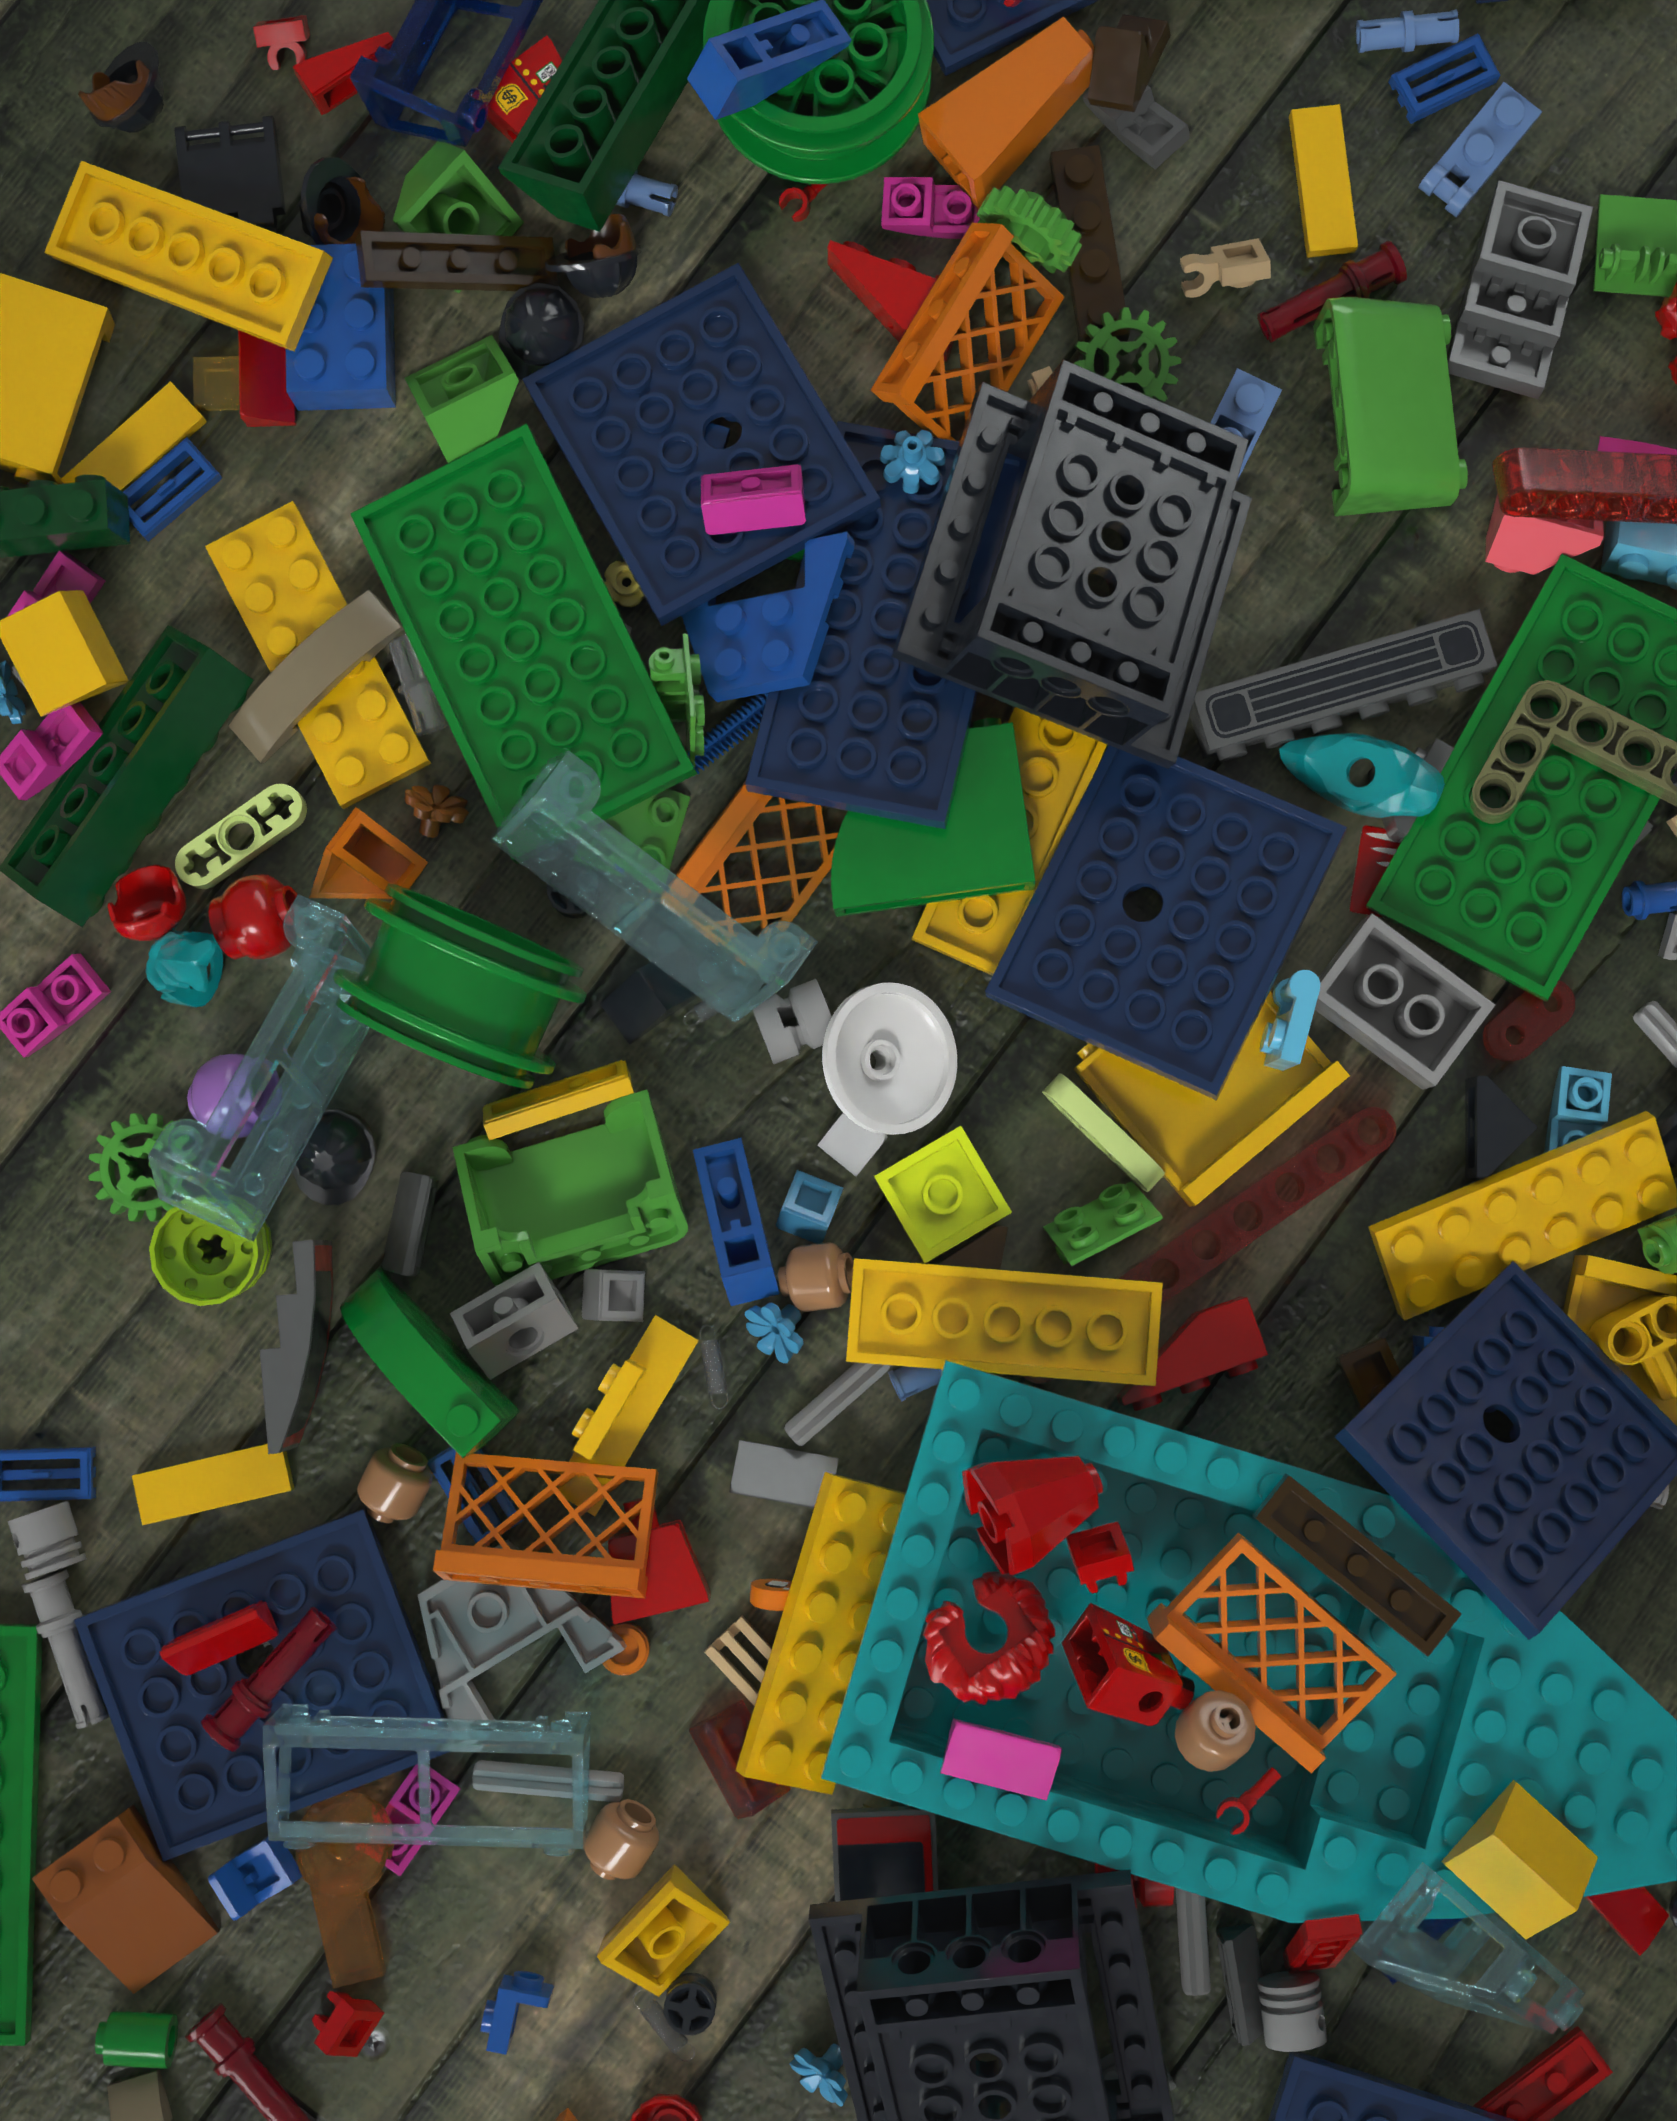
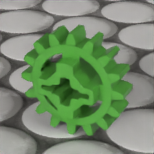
M1004 186L1001 191L994 187L987 194L977 212V216L980 218L978 223L1002 224L1014 236L1011 244L1037 270L1040 266H1043L1050 273H1055L1056 269L1065 272L1072 265L1082 247V244L1079 243L1082 237L1081 234L1072 230L1074 226L1073 221L1067 220L1065 214L1059 208H1053L1044 201L1042 195L1035 192H1026L1020 188L1018 194H1016L1008 186Z
M1124 307L1120 311L1118 321H1115L1109 312L1102 314V329L1092 324L1087 325L1085 331L1091 340L1089 343L1077 342L1074 348L1084 354V358L1073 364L1095 373L1094 356L1096 350H1098L1104 361V374L1102 376L1111 380L1120 364L1119 359L1116 357L1117 353L1124 356L1141 347L1135 355L1136 359L1132 363L1133 368L1136 370L1135 374L1129 371L1115 377L1112 381L1121 385H1132L1142 394L1160 402H1165L1168 398L1161 388L1163 384H1177L1178 379L1168 372L1169 367L1181 363V358L1169 356L1168 349L1177 343L1176 337L1165 340L1160 334L1166 326L1163 320L1151 327L1147 324L1149 311L1143 310L1137 319L1133 320L1131 319L1129 307ZM1118 330H1133L1141 334L1132 342H1120L1110 333ZM1153 348H1155L1158 357L1156 377L1149 370V353Z
M133 1113L130 1114L129 1127L121 1121L115 1120L111 1123L112 1130L115 1133L112 1138L103 1135L97 1137L96 1140L104 1147L102 1154H90L89 1160L100 1164V1171L94 1172L88 1177L89 1181L102 1182L104 1186L95 1195L98 1200H108L111 1198L114 1200L109 1211L112 1214L120 1215L129 1208V1221L140 1222L146 1211L150 1222H158L162 1218V1208L169 1211L178 1205L176 1201L178 1198L190 1200L195 1197L192 1191L187 1188L189 1181H201L202 1175L192 1172L191 1164L198 1163L203 1159L200 1154L188 1152L187 1148L195 1141L194 1136H177L181 1128V1123L171 1120L163 1128V1115L151 1113L147 1124H145L141 1114ZM154 1134L142 1146L135 1147L127 1143L136 1136ZM173 1152L177 1160V1174L173 1172L170 1157ZM131 1157L150 1160L149 1167L160 1178L141 1176L143 1169ZM115 1162L118 1163L121 1177L118 1183L115 1177ZM156 1188L165 1193L151 1201H137L149 1189Z

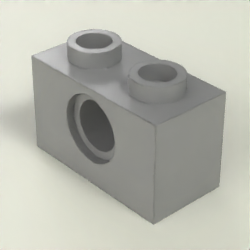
M539 1262L450 1313L466 1349L490 1380L578 1329L561 1293Z

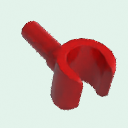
M810 184L802 190L795 187L788 188L781 194L779 206L782 210L790 200H802V207L793 214L792 219L794 222L803 221L810 213V202L828 184Z
M1271 1767L1239 1798L1228 1797L1220 1802L1217 1807V1819L1228 1807H1237L1244 1814L1241 1822L1231 1829L1230 1834L1235 1835L1245 1831L1249 1825V1811L1281 1778V1775Z

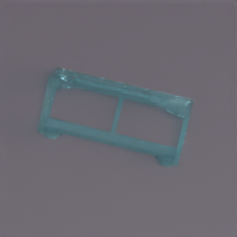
M569 750L548 760L490 838L491 842L731 1022H737L786 986L818 943L817 940L800 927L787 921L773 922L766 926L758 936L753 935L598 817L591 810L600 796L599 778L590 766Z
M300 894L295 898L283 923L285 937L290 944L296 947L291 956V966L295 968L206 1125L192 1119H181L170 1123L161 1132L148 1155L159 1200L253 1242L370 1027L349 1016L336 1005L339 995L351 994L333 981V975L337 969L361 972L364 966L341 955L348 940L364 961H366L371 948L345 914ZM313 1002H316L321 1006L291 1058L287 1053V1048ZM278 1064H280L285 1069L231 1168L223 1167L222 1165Z
M282 1704L263 1725V1761L269 1841H283L285 1848L309 1849L315 1846V1842L544 1848L543 1853L550 1856H569L575 1853V1849H584L588 1827L591 1712L566 1711L565 1720L551 1721V1726H548V1716H537L536 1721L330 1716V1710H319L314 1719H312L310 1714H308L309 1704ZM275 1747H280L278 1789ZM292 1747L416 1751L418 1753L420 1824L289 1821ZM429 1752L560 1754L572 1756L573 1827L434 1825L431 1816Z
M1424 1862L1421 1863L1352 1948L1371 1967L1439 2002L1550 2034H1554L1559 2027L1566 2031L1578 2019L1584 2009V2006L1579 2003L1586 1994L1498 1916L1494 1913L1482 1914ZM1439 1891L1473 1920L1469 1927L1460 1921L1445 1941L1420 1926V1923L1433 1909V1902ZM1491 1937L1503 1947V1951L1475 1985L1470 1986L1456 1982L1457 1978ZM1535 1964L1560 1985L1559 1989L1545 2006L1526 1996L1537 1980V1975L1532 1972Z

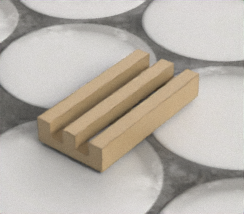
M741 1615L705 1649L704 1653L755 1706L759 1692L720 1651L726 1645L762 1683L765 1670L734 1637L741 1631L767 1660H769L772 1646Z

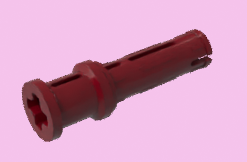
M1386 241L1380 244L1379 251L1355 263L1353 260H1349L1343 263L1342 267L1339 268L1338 274L1257 314L1262 333L1272 343L1287 333L1317 319L1328 298H1369L1372 292L1392 282L1397 285L1407 280V272L1404 261L1392 242Z
M311 1607L298 1625L265 1659L264 1663L248 1679L242 1678L241 1681L237 1680L231 1687L232 1694L214 1715L207 1714L201 1720L202 1727L212 1739L232 1752H235L241 1746L240 1738L259 1717L266 1718L269 1715L273 1706L272 1699L306 1663L315 1650L336 1630L335 1624L323 1612H319L317 1608Z
M222 2003L212 2008L186 2033L185 2038L190 2043L196 2041L215 2063L213 2071L223 2078L230 2076L267 2121H311L253 2053L256 2049L254 2040L250 2036L244 2038L224 2015L226 2008Z

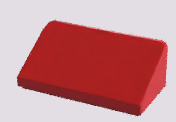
M238 330L241 419L247 427L296 426V407L286 392V348Z
M261 1600L170 1640L161 1648L162 1650L159 1653L165 1662L182 1675L187 1676L274 1639L279 1635V1631L266 1601L263 1602Z
M1645 1887L1585 1897L1623 1941L1639 1956L1648 1949L1669 1917L1667 1911Z

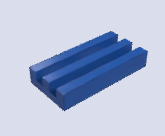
M1477 33L1392 74L1388 83L1392 90H1397L1399 94L1397 100L1401 107H1406L1408 111L1406 117L1409 123L1412 124L1497 83L1501 75L1480 35ZM1475 53L1477 58L1446 71L1419 86L1410 88L1409 82L1467 54ZM1483 68V73L1418 103V99Z
M186 437L123 491L128 496L129 521L149 542L222 479V476ZM189 456L194 459L133 511L130 506ZM202 470L204 471L198 478H196L191 484H189L184 490H182L177 496H175L170 502H168L149 520H147L145 523L143 522L148 516H150L155 510H157L162 504H164L169 498H171L176 492H178L197 474H199Z
M96 1447L0 1449V1502L96 1498V1487H93V1478L96 1477V1467H93ZM80 1459V1467L2 1470V1461ZM80 1478V1488L2 1490V1480Z
M452 1447L428 1460L430 1469L448 1498L452 1478L443 1463L450 1459L454 1465L456 1451ZM482 1449L474 1452V1454H484ZM467 1467L465 1485L475 1500L484 1492L469 1467ZM477 1467L489 1488L498 1482L488 1468ZM505 1489L495 1496L507 1517H510L518 1510ZM464 1498L462 1499L461 1510L468 1506ZM489 1501L480 1508L495 1528L502 1523ZM474 1514L463 1521L475 1543L490 1533V1531L484 1533ZM524 1518L521 1519L518 1523H516L513 1527L524 1521Z

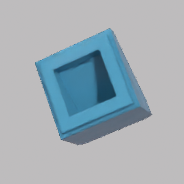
M797 1170L781 1208L776 1227L816 1244L823 1243L843 1187Z

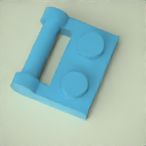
M1300 970L1295 972L1290 978L1282 980L1275 985L1272 997L1279 1008L1274 1023L1268 1022L1261 1038L1260 1052L1266 1053L1263 1066L1284 1071L1301 1063L1320 992L1321 983L1319 977L1314 972Z

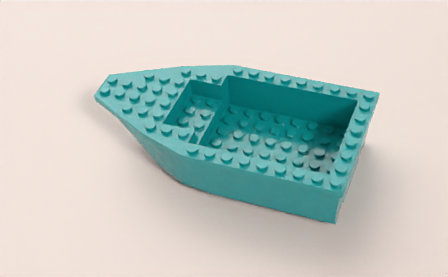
M945 1360L822 1770L821 1779L1116 1870L1131 1869V1874L1288 1923H1304L1307 1920L1359 1914L1360 1921L1454 1919L1495 1913L1486 1902L1441 1861L1513 1780L1522 1786L1598 1856L1583 1897L1677 1881V1720L1560 1610L1539 1634L1528 1640L1390 1495ZM1079 1456L1084 1464L1090 1462L1096 1468L1102 1482L1103 1492L1098 1494L1099 1508L1070 1534L1118 1521L1131 1554L1134 1571L1127 1572L1126 1585L1119 1586L1116 1576L1096 1581L1098 1592L1092 1594L1086 1584L1081 1585L1065 1538L1034 1567L1015 1574L1014 1576L1033 1582L1046 1601L1045 1607L1049 1610L1048 1618L1055 1628V1637L1050 1640L1054 1645V1652L1049 1654V1665L1041 1670V1680L1031 1684L1029 1690L1018 1693L1016 1699L988 1700L986 1705L979 1704L973 1700L964 1703L956 1698L952 1691L943 1683H934L930 1680L925 1662L927 1639L923 1636L927 1624L925 1620L927 1614L932 1610L941 1608L943 1601L957 1603L964 1611L965 1635L968 1643L976 1651L986 1654L994 1653L1002 1648L1007 1639V1626L999 1614L982 1607L975 1596L972 1585L973 1579L981 1577L985 1572L1000 1571L981 1543L976 1530L983 1526L979 1512L971 1515L966 1504L962 1471L986 1462ZM1285 1473L1290 1475L1462 1613L1429 1657L1420 1652L1252 1517ZM1239 1532L1395 1669L1397 1674L1323 1749L1326 1759L1312 1774L1257 1726L1254 1742L1245 1755L1225 1770L1208 1772L1198 1769L1186 1761L1178 1749L1175 1739L1176 1721L1183 1710L1170 1706L1158 1724L1147 1726L1087 1708L1062 1646V1641L1090 1603L1153 1634L1147 1620L1149 1614L1160 1603L1167 1607ZM1243 1553L1226 1569V1585L1256 1583V1565ZM1265 1573V1582H1275ZM1218 1578L1210 1586L1218 1585ZM1289 1593L1265 1594L1266 1619L1295 1617V1599ZM1256 1595L1227 1597V1621L1257 1619ZM1218 1597L1198 1598L1184 1613L1195 1623L1219 1622ZM1304 1607V1616H1314ZM1328 1627L1304 1628V1652L1333 1650V1632ZM1295 1629L1266 1631V1655L1296 1653ZM1257 1631L1228 1633V1651L1235 1657L1258 1655ZM1209 1634L1219 1642V1634ZM1342 1640L1343 1650L1352 1649ZM1169 1652L1178 1673L1194 1681L1195 1692L1191 1703L1204 1693L1215 1691ZM1367 1661L1343 1662V1686L1363 1684L1376 1669ZM1334 1663L1305 1664V1688L1334 1686ZM1296 1665L1267 1667V1685L1273 1690L1296 1689ZM1258 1667L1249 1668L1258 1676ZM1343 1698V1704H1344L1349 1698ZM1334 1699L1305 1700L1306 1718L1318 1729L1334 1714ZM1287 1701L1297 1710L1296 1701ZM953 1718L1059 1745L1062 1748V1752L1047 1801L941 1774L940 1771ZM1273 1767L1281 1775V1778L1249 1811L1250 1820L1245 1831L1240 1834H1230L1231 1829L1241 1822L1244 1814L1237 1807H1228L1217 1819L1218 1805L1228 1797L1239 1798Z

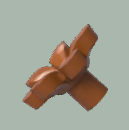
M434 785L432 793L423 786H412L411 789L405 790L404 799L406 804L414 808L413 815L422 819L419 832L424 836L432 838L438 836L442 822L463 823L469 814L468 810L465 809L468 801L459 796L448 798L450 789L443 785Z

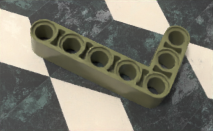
M1549 680L1539 681L1531 685L1523 695L1478 775L1470 797L1471 810L1481 821L1494 824L1508 819L1517 807L1551 744H1554L1677 807V787L1671 781L1670 776L1671 770L1677 768V742L1557 682ZM1538 698H1548L1555 702L1558 707V713L1550 719L1538 718L1533 714L1530 704ZM1584 721L1597 722L1604 730V738L1598 742L1590 743L1584 741L1577 733V726ZM1513 742L1526 743L1533 751V758L1523 764L1514 763L1508 759L1505 754V748ZM1630 744L1643 745L1649 751L1651 761L1644 766L1631 765L1626 761L1623 749ZM1489 786L1501 787L1506 791L1509 801L1501 808L1493 809L1487 807L1480 799L1481 791Z

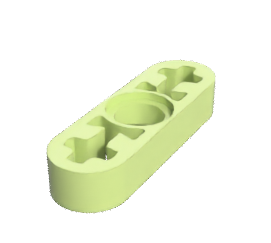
M274 784L267 787L183 846L175 859V869L182 881L197 889L214 887L297 829L303 823L307 814L304 798L294 788L286 784ZM277 797H281L285 801L293 799L294 802L288 807L292 814L289 818L283 819L281 816L275 815L265 822L272 828V831L268 834L265 833L263 826L251 816L257 810L263 818L273 813L276 809L273 801ZM240 823L251 825L255 834L253 843L244 850L232 849L228 842V834L231 828ZM216 839L222 851L231 856V859L226 863L220 856L210 860L206 865L209 873L204 877L196 872L189 873L194 867V862L192 861L194 855L198 854L203 858H208L217 852L210 845Z
M1059 1073L1042 1091L1046 1098L1144 1191L1149 1192L1165 1175L1164 1170L1066 1076Z

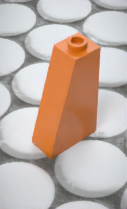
M1062 17L918 113L923 144L957 185L960 186L962 191L968 194L977 209L981 207L992 188H1001L1090 86L1094 45L1083 30L1076 31L1065 17Z

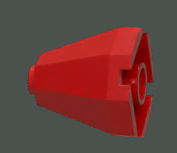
M1079 1456L986 1462L962 1471L966 1504L971 1515L979 1512L983 1526L976 1530L981 1543L1001 1574L1009 1573V1575H1015L1034 1567L1099 1508L1098 1494L1103 1492L1102 1482L1096 1468L1090 1462L1084 1464Z

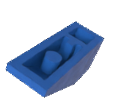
M819 0L709 38L687 80L713 118L717 120L755 106L848 47L852 39L825 0Z
M742 1138L694 1149L693 1154L721 1278L730 1305L735 1306L780 1294Z

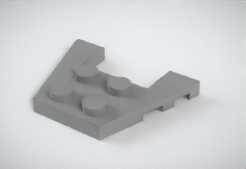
M508 1539L506 1540L511 1549L520 1550ZM499 1544L494 1548H502V1546ZM442 1579L418 1594L431 1658L435 1660L440 1682L439 1694L442 1708L446 1709L450 1727L448 1735L454 1752L482 1737L498 1725L471 1679L543 1635L558 1628L585 1673L622 1652L627 1647L625 1641L568 1591Z

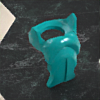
M175 930V932L170 931L156 939L148 953L149 959L146 963V976L150 984L157 991L162 992L161 999L189 1007H202L206 1005L218 988L223 969V951L214 935ZM210 962L211 969L210 975L208 977L207 966Z

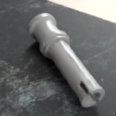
M63 1569L23 1584L22 1587L24 1593L31 1594L40 1621L36 1626L37 1632L41 1634L42 1638L48 1637L76 1720V1727L80 1729L87 1727L90 1722L93 1725L107 1719L109 1714L105 1709L93 1670L74 1619L81 1616L82 1612L74 1608L65 1581L69 1577L67 1569Z

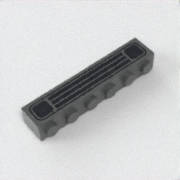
M1480 609L1198 691L1194 698L1190 718L1203 760L1217 756L1219 762H1226L1246 755L1248 753L1246 747L1265 742L1267 749L1274 748L1295 740V732L1312 728L1315 735L1322 734L1343 725L1341 719L1360 714L1362 721L1387 714L1390 712L1389 705L1407 700L1409 707L1436 699L1438 697L1436 691L1454 686L1456 693L1477 688L1485 684L1484 677L1497 667V662Z

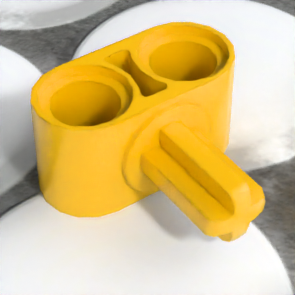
M1646 1294L1603 1316L1592 1324L1588 1337L1614 1363L1625 1365L1641 1363L1660 1400L1666 1401L1677 1397V1366L1668 1350L1677 1343V1296ZM1664 1305L1667 1309L1668 1321L1660 1329L1656 1318L1659 1309ZM1621 1328L1625 1335V1345L1617 1353L1614 1349L1613 1338L1615 1333Z

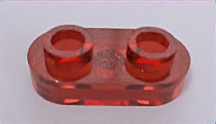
M1558 981L1551 993L1558 1002L1555 1012L1547 1011L1542 999L1525 990L1491 1018L1485 1026L1483 1041L1489 1054L1503 1062H1514L1530 1055L1572 1017L1575 1010V997L1572 990L1564 982ZM1508 1027H1515L1519 1031L1520 1041L1518 1044L1513 1045L1507 1041L1505 1033Z

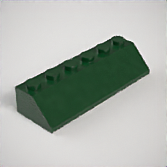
M599 0L498 168L501 174L556 218L600 232L688 83L687 78L703 50V28L710 0Z
M168 625L98 726L103 731V734L64 773L0 865V871L32 897L83 928L89 917L98 913L103 906L105 894L116 878L128 870L133 861L135 851L146 835L151 834L158 827L162 818V812L173 796L182 791L190 779V772L202 754L214 746L219 736V730L229 715L244 703L247 690L254 680L210 647Z

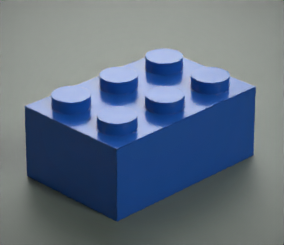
M356 244L310 245L325 251L333 259L295 352L286 349L287 394L298 411L396 408L394 288L361 287Z

